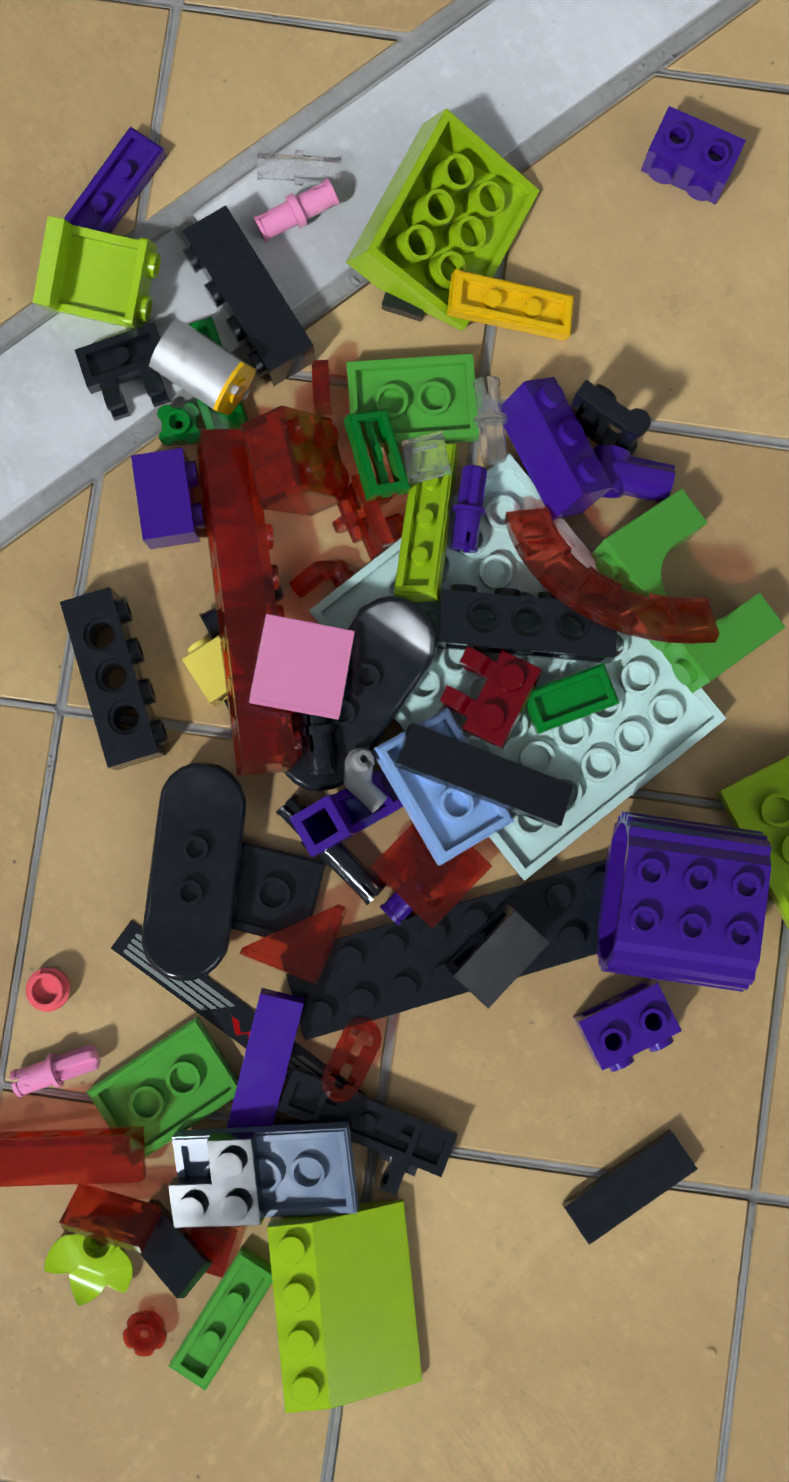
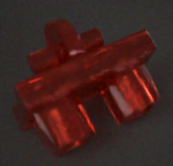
M359 473L351 477L352 482L342 489L345 500L337 503L341 516L332 522L335 533L348 531L353 543L363 541L371 560L378 557L402 538L404 518L399 513L384 518L380 505L388 503L392 499V495L386 498L377 496L375 500L367 501Z

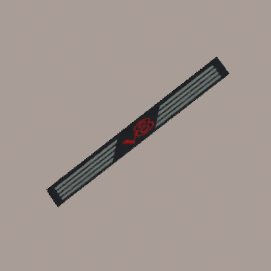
M131 920L111 949L244 1048H247L255 1011L207 976L193 981H177L166 978L158 973L145 957L141 941L142 928ZM294 1041L285 1076L287 1080H289L292 1070L296 1066L365 1094Z

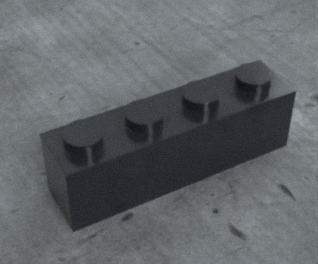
M226 205L182 230L188 246L182 250L184 256L195 273L202 270L209 282L204 284V287L217 308L224 305L230 317L226 319V323L237 342L239 343L245 339L252 352L247 356L252 366L257 369L256 373L259 377L266 374L273 386H276L316 362L314 345Z

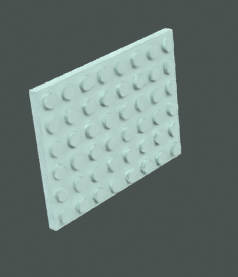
M509 453L487 471L482 507L486 509V515L481 516L477 553H463L462 549H460V552L450 550L456 512L451 510L440 601L416 602L431 617L436 628L437 637L442 589L451 590V585L453 584L473 585L477 587V592L494 594L496 588H513L521 591L520 596L538 598L539 592H557L564 594V600L581 601L582 596H602L608 598L607 604L619 605L615 658L609 663H604L620 702L618 705L536 735L525 706L503 750L465 732L462 727L467 718L449 710L470 745L573 785L562 826L554 828L508 810L514 822L489 836L522 880L525 881L727 718L702 688L691 693L686 685L677 680L669 661L660 650L650 643L646 630L635 615H632L625 609L621 602V596L610 581L600 575L595 561L591 557V552L563 518L552 521L532 480ZM458 494L453 497L452 507L458 502ZM401 539L309 610L318 624L348 629L364 606L377 598L394 596ZM478 609L471 614L473 623L479 628L487 629L495 624L494 615L489 610ZM520 613L515 617L516 625L521 631L531 633L538 629L537 619L532 614ZM569 616L560 619V629L565 635L571 637L580 635L581 625L578 620ZM436 648V654L432 663L394 717L404 732L411 722L419 724L446 709L439 700L447 685L477 700L487 679L463 669V665L459 662L464 653L463 650ZM481 652L495 662L500 655ZM513 655L542 669L543 673L535 688L602 664Z

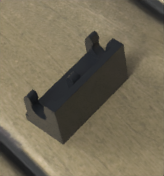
M504 902L445 967L489 1009L549 942L515 909Z

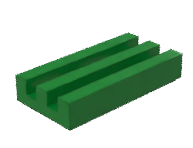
M387 409L347 414L343 422L366 500H375L377 496H382V498L391 497L394 493H398V495L406 494L411 488ZM372 421H376L394 480L392 483L389 482L383 462L384 456L380 443L377 442Z

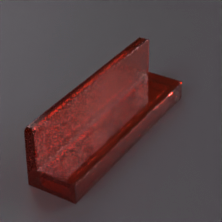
M144 1126L0 1131V1187L139 1183L146 1178Z

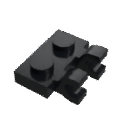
M155 323L75 349L88 390L91 394L102 391L108 411H111L114 421L131 416L119 384L142 377L145 389L154 407L170 402L160 373L149 367L151 357L161 339Z

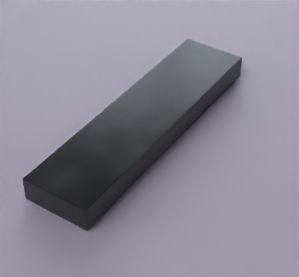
M413 722L407 727L394 765L400 769L554 828L562 826L573 788L572 784Z

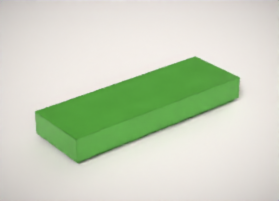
M241 1246L174 1354L168 1367L206 1391L272 1284L271 1264Z

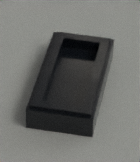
M151 1199L123 1233L177 1299L185 1298L213 1264L212 1260L184 1228H174L171 1213L159 1200Z

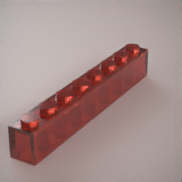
M253 428L201 429L196 450L237 776L289 772L297 762V758L302 755L299 731H293L291 715H295L296 712L249 703L266 614L285 617L283 606L276 605L274 590L279 588V571L277 564H271L269 550L273 549L274 534L272 525L265 524L264 510L268 508V490L266 484H260L258 472L263 467L261 445H255Z

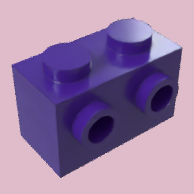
M669 106L648 149L641 171L649 174L654 181L660 184H671L686 191L695 200L709 201L716 205L746 140Z
M183 448L131 455L142 539L150 549L201 542L199 529L205 528L206 523L202 503H195L193 487L200 486L196 461H189Z
M650 978L573 1016L596 1065L602 1071L607 1068L611 1072L621 1070L635 1061L633 1055L647 1048L650 1052L661 1050L674 1042L673 1035L682 1031L658 982Z

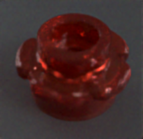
M151 1310L138 1311L132 1314L127 1320V1328L123 1331V1341L126 1347L134 1349V1353L142 1357L152 1355L155 1349H161L167 1338V1331L165 1330L162 1317ZM142 1330H147L148 1333H149V1336H148V1337H142V1336H141V1331H142Z

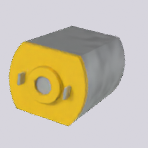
M177 318L161 337L149 363V367L215 411L230 415L242 398H247L250 393L247 390L257 370Z

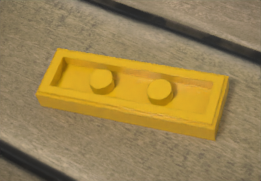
M455 269L451 274L447 316L565 341L571 335L574 296Z

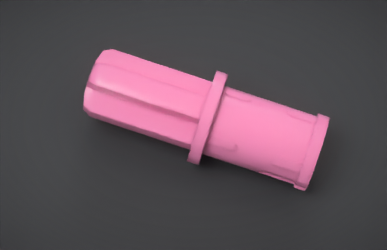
M87 1045L58 1056L55 1053H50L46 1056V1060L12 1070L10 1072V1079L18 1078L17 1082L11 1083L12 1089L17 1097H23L26 1094L52 1085L56 1088L63 1087L66 1080L97 1070L100 1067V1055L94 1045Z

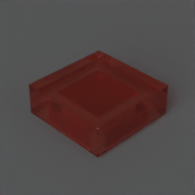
M313 360L311 366L315 413L318 416L332 415L329 361Z

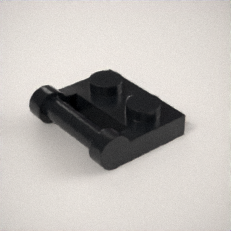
M585 380L576 392L570 406L578 422L583 427L584 434L598 445L618 446L628 450L632 456L637 448V439L646 434L651 425L649 414L640 408L627 409L616 401L617 398L610 389L604 385H594ZM611 426H615L622 432L616 433L611 429Z

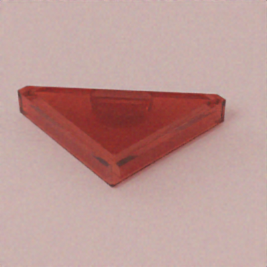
M338 904L242 947L239 954L316 985L347 909L345 906Z

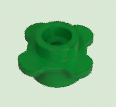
M186 403L183 407L172 408L170 405H163L159 408L157 416L162 424L159 440L163 445L168 447L174 444L180 446L193 445L200 440L201 433L196 422L199 410L196 405ZM181 421L183 423V426L181 428H176V422Z

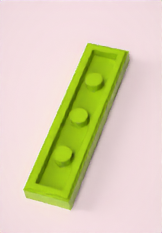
M456 443L415 444L409 483L411 489L408 491L394 596L406 597L414 602L440 601L459 456Z

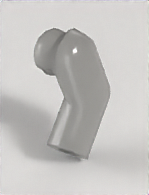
M356 748L350 751L345 759L344 785L368 810L374 813L386 801L387 796L372 783L374 755L367 748Z

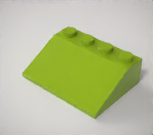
M445 108L424 122L345 263L377 288L422 309L423 312L460 331L465 330L469 320L447 316L451 274L455 269L494 277L540 190Z
M404 1199L359 1203L358 1211L354 1214L271 1217L267 1231L285 1413L332 1409L422 1382Z

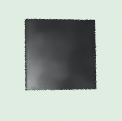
M243 842L232 929L305 947L326 862Z

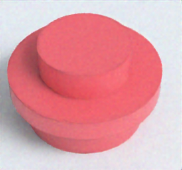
M53 967L37 970L30 976L26 985L28 1001L34 1008L44 1012L61 1008L69 999L71 992L70 981L66 974Z

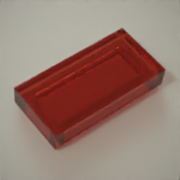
M79 1182L59 1224L63 1230L143 1254L161 1215V1210L158 1205Z

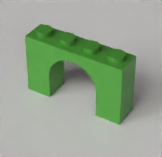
M680 489L605 538L591 553V557L594 559L600 575L609 580L621 596V602L625 609L632 615H635L644 627L650 643L660 650L669 661L677 680L686 685L691 693H694L786 627L760 592L730 614L716 620L692 618L681 612L670 601L664 590L661 578L664 558L667 554L690 540L708 523L685 491Z

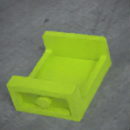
M48 215L32 303L45 310L124 328L136 329L142 327L144 321H149L152 313L153 299L152 296H149L151 280L156 279L160 271L161 255L157 252L158 247L147 238L140 237L137 240L71 225L65 219Z

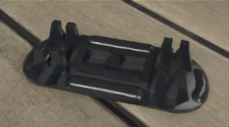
M399 596L377 598L362 608L347 629L355 631L340 716L339 720L329 718V722L334 723L335 732H331L336 772L308 776L304 736H300L299 727H303L302 713L292 711L280 729L276 750L278 762L284 774L294 784L306 790L319 792L332 790L343 785L345 759L348 753L356 748H367L371 751L416 687L435 657L438 641L436 628L431 617L418 603Z
M193 762L180 767L169 776L161 790L141 941L145 957L153 969L164 977L177 981L196 980L208 975L218 967L227 954L232 929L247 801L242 785L236 777L222 766L209 762Z

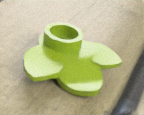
M95 1217L87 1221L79 1233L65 1234L53 1244L45 1259L44 1271L52 1274L69 1273L70 1286L75 1302L78 1306H82L95 1299L104 1290L106 1285L117 1292L126 1293L133 1276V1264L129 1255L121 1247L122 1233L119 1226L109 1218ZM94 1233H104L108 1243L104 1246L96 1244Z

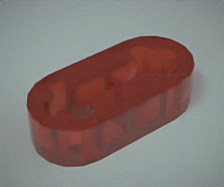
M365 1018L354 1019L344 1028L321 1078L322 1089L331 1100L337 1102L348 1101L357 1094L362 1086L382 1040L380 1029L371 1020ZM360 1031H364L368 1034L367 1042L372 1047L364 1045L357 1057L350 1053L355 1039L349 1035L357 1036ZM347 1063L353 1066L348 1076V1080L353 1083V1086L346 1084L340 1090L334 1086L336 1079L330 1074L338 1075L344 1064Z

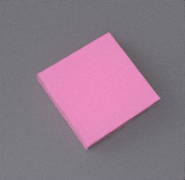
M266 614L249 703L339 720L355 631Z

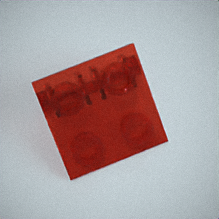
M412 823L370 867L377 873L376 876L388 888L391 887L433 929L484 876L492 865L472 846L438 866L415 825Z

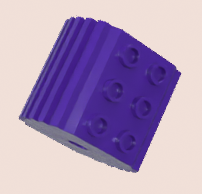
M627 811L621 812L613 828L611 843L608 845L597 926V957H599L598 964L601 966V971L739 992L747 990L749 985H752L755 980L756 969L760 962L771 874V845L767 841V836L763 832Z

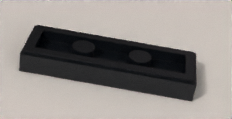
M668 1129L563 1202L562 1205L590 1245L695 1172L697 1167L674 1133Z

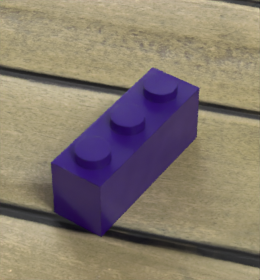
M555 377L524 381L496 410L552 521L582 514L613 488L603 465L593 451L584 434L583 427L574 415Z

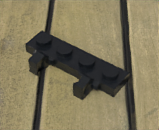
M296 1066L292 1070L277 1111L299 1119L298 1124L349 1121L351 1141L380 1152L379 1158L388 1161L379 1189L393 1195L397 1194L404 1174L407 1173L415 1176L418 1168L442 1177L458 1136L454 1130Z

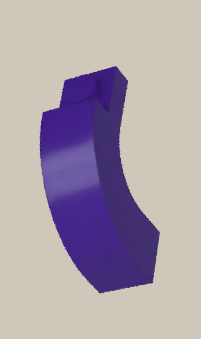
M382 769L372 774V783L387 796V799L374 813L368 810L346 788L335 794L325 796L289 817L311 857L317 856L403 807Z

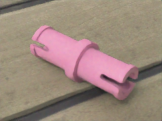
M327 178L320 184L297 196L293 193L285 196V202L258 216H254L253 219L266 243L269 239L296 225L299 228L308 225V219L334 205H339V200L331 182Z

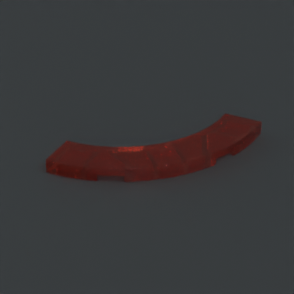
M548 507L506 512L505 524L510 539L528 570L544 588L577 613L610 629L647 640L683 644L715 643L720 633L708 597L683 598L652 593L647 597L622 589L623 584L605 576L591 566L587 568L571 553L572 548L561 536L553 522Z

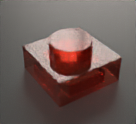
M227 1226L192 1227L191 1238L213 1262L205 1273L223 1278L238 1233L237 1229Z

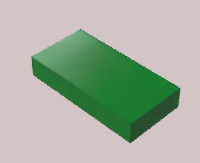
M602 663L535 688L526 704V709L536 735L616 706L620 702L605 664Z

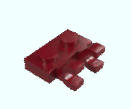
M467 646L459 661L460 664L463 665V669L487 679L477 700L447 685L439 701L443 703V707L467 718L462 727L465 732L503 750L543 673L542 669L503 650L495 662L481 652Z

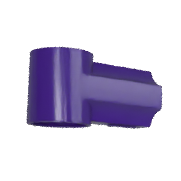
M597 445L593 447V451L603 465L604 471L613 487L602 497L620 498L625 495L660 503L670 496L675 478V465L633 457L628 450L618 446Z

